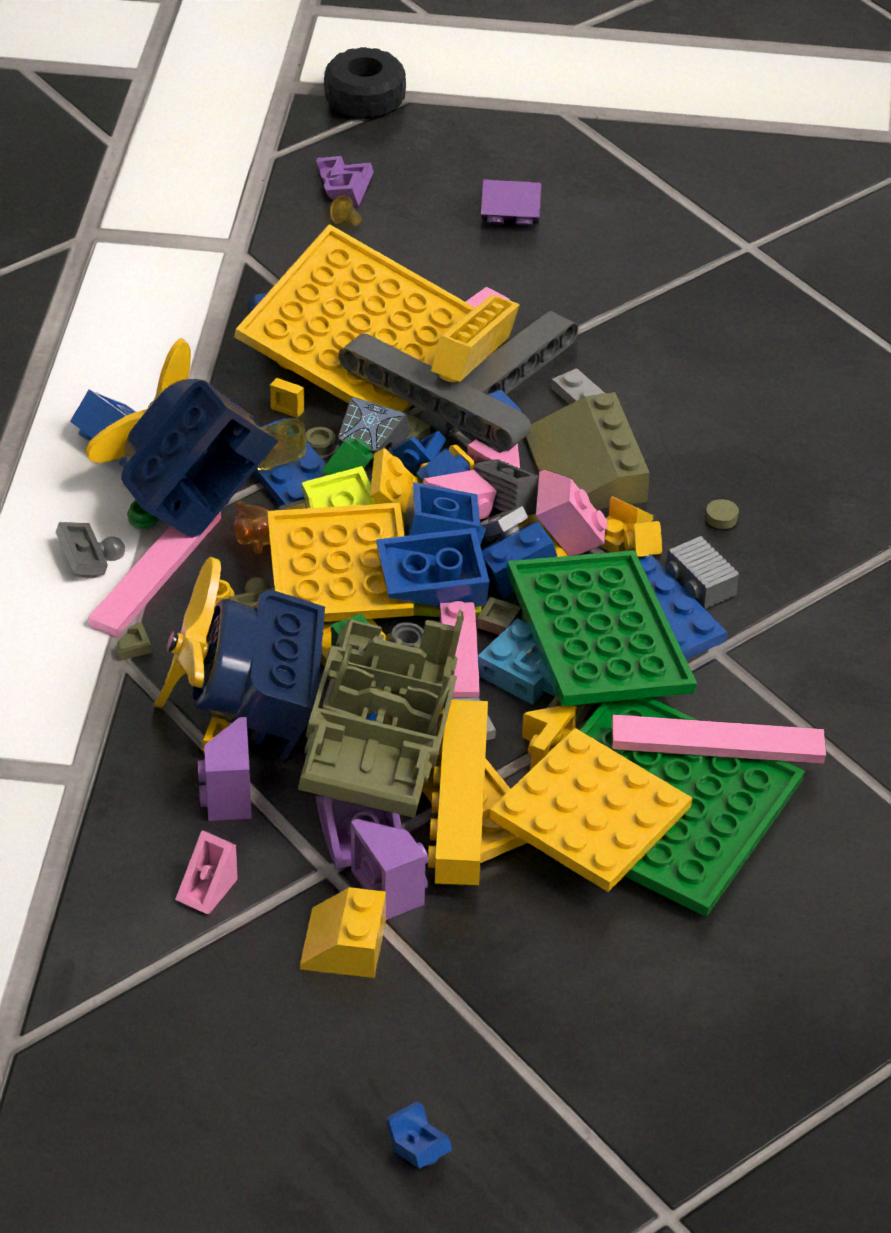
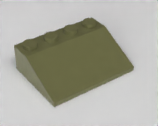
M615 392L585 396L531 424V432L524 438L538 475L539 472L547 470L572 479L579 489H583L587 493L590 503L595 509L610 507V498L612 496L628 504L647 502L650 472Z

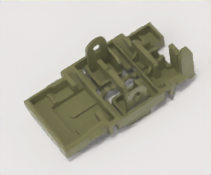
M462 610L458 611L455 626L426 620L421 645L415 643L414 647L402 645V639L398 638L396 643L383 640L384 635H381L382 627L347 619L345 627L340 630L336 646H331L306 733L308 741L304 752L307 753L298 790L415 818L423 783L428 782L430 770L435 768L455 688L457 676L454 673L458 661L455 654L464 621ZM327 680H330V681H329V684H328V687H327V690H326V693H325V696H324V699H323L322 706H321V708H319L320 703H321V699H322V696H323V693H324V689H325V686H326V682H327ZM375 686H376V687H380V688H384V690L382 691V690L376 689ZM391 690L399 692V695L391 694ZM442 708H445L438 737H436L435 735L440 719V712ZM368 709L378 712L376 721L366 719ZM385 714L392 716L390 725L383 724Z

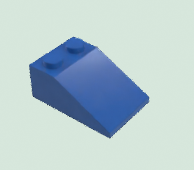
M476 528L376 539L388 598L440 607V603L455 601L464 603L474 602V607L486 605L489 578Z

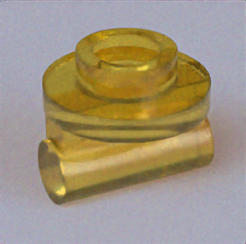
M340 195L332 202L330 213L331 219L335 223L343 224L346 221H350L352 225L356 226L362 222V217L353 207L352 199L349 196Z

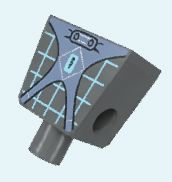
M352 396L338 435V443L341 446L348 437L351 436L353 439L358 437L371 447L370 452L373 455L383 448L393 455L391 451L394 446L403 442L411 429L406 413ZM374 458L369 463V465L373 466Z

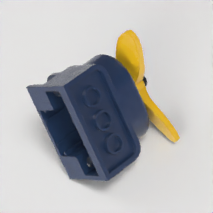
M179 338L166 356L159 376L155 398L149 404L148 409L126 415L106 427L90 440L85 454L89 460L96 463L110 462L126 456L127 463L123 468L121 480L141 508L187 536L194 538L204 532L279 440L260 428L259 422L251 414L244 411L237 402L219 392L213 385L201 379H188L191 349L183 338Z
M209 557L202 566L195 583L190 603L185 612L181 633L173 631L169 637L167 652L174 653V657L165 684L154 703V707L162 709L177 681L187 673L189 682L193 686L192 703L196 710L227 719V722L233 723L239 717H246L247 728L251 729V743L260 745L266 734L281 738L279 759L286 761L309 723L317 696L325 606L273 590L261 593L254 607L229 599H222L215 605L221 564L219 559Z

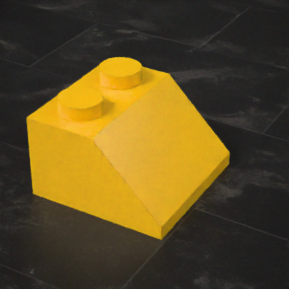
M349 887L314 906L301 957L300 970L375 978L386 923V892Z

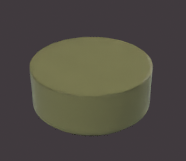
M314 427L304 434L306 442L319 456L327 455L335 449V434L326 427Z
M714 500L707 505L706 521L710 526L717 529L732 528L738 522L739 509L735 503L729 500Z

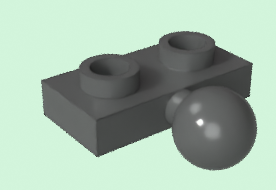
M58 523L56 535L73 574L105 575L108 566L107 561L119 560L125 554V545L118 537L110 536L103 539L102 542H98L90 523Z

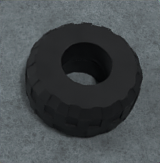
M360 47L340 52L332 58L324 71L325 98L335 111L349 118L353 117L363 120L387 116L390 112H394L402 104L403 99H405L406 73L403 64L391 53L378 48Z

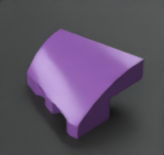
M342 156L317 158V164L327 195L338 203L359 207L374 173L371 163L345 165Z

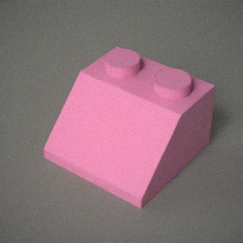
M547 470L539 472L536 516L569 556H573L603 545L607 521L603 513L596 511L592 506L587 493L583 489H579L570 478Z

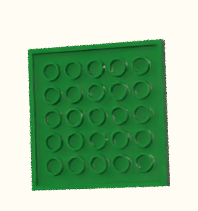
M652 698L602 702L580 731L692 797L690 809L624 876L707 917L803 781L805 771L790 763L778 760L612 749L611 723L613 715L683 720L697 719Z

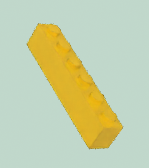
M491 294L441 336L431 371L439 374V377L447 382H461L510 337L520 304Z
M451 700L443 739L441 740L437 761L442 762L441 765H435L433 787H440V792L432 793V813L438 814V819L431 818L430 840L437 842L436 846H429L428 868H435L436 884L479 885L488 701ZM440 714V719L437 727V735L439 733L443 714Z

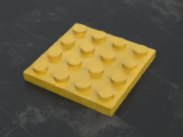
M400 502L267 511L274 591L325 606L324 622L342 621L361 613L365 619L414 616L413 602L388 598L376 546V539L404 536Z
M574 728L490 809L489 819L609 892L690 809L692 797Z

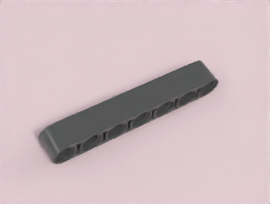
M549 311L489 355L461 382L487 395L499 390L508 394L567 349L577 337L578 325L553 311ZM422 410L421 421L427 423L432 429L439 431L441 434L451 437L461 430Z
M359 334L338 353L339 361L347 371L500 450H511L531 432V423L528 417L521 411L463 382H447L442 380L439 374L431 371L432 366L369 334Z

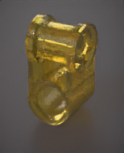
M290 418L262 428L276 437L279 442L265 457L266 461H262L257 467L259 470H269L278 465L298 461L306 455L305 426L302 421Z

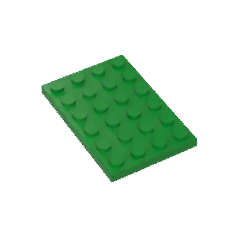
M635 550L507 561L506 573L562 706L695 693L696 679Z

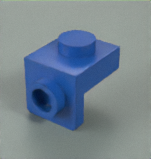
M439 431L420 441L412 436L394 446L391 452L401 460L404 467L412 474L420 469L421 464L429 463L441 453L439 450L446 439Z
M445 449L416 473L423 482L424 478L465 472L471 468L459 454L454 457Z
M414 1102L387 1117L386 1123L395 1152L420 1169L423 1166L432 1165L441 1156L452 1151L449 1137L428 1123L424 1107L419 1102Z

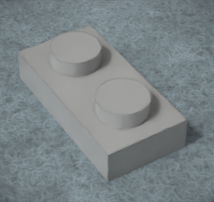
M577 368L552 379V389L568 404L585 396L605 393Z
M523 506L491 516L480 522L482 526L486 527L483 536L485 542H491L500 536L504 538L518 531L519 527L517 524L528 518Z

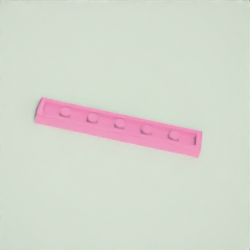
M221 511L204 532L194 538L169 526L90 614L88 626L118 637L219 522Z
M613 715L612 749L824 764L826 757L824 729Z

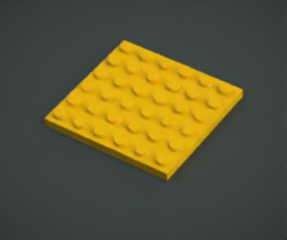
M329 224L236 328L234 337L348 404L353 396L406 413L412 406L411 403L347 371L339 361V351L359 334L366 333L432 366L441 336L475 307Z

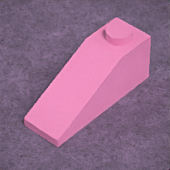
M455 601L440 603V623L455 626L458 611L462 610L464 615L455 654L458 658L454 673L457 679L452 698L479 697L474 602L464 603Z

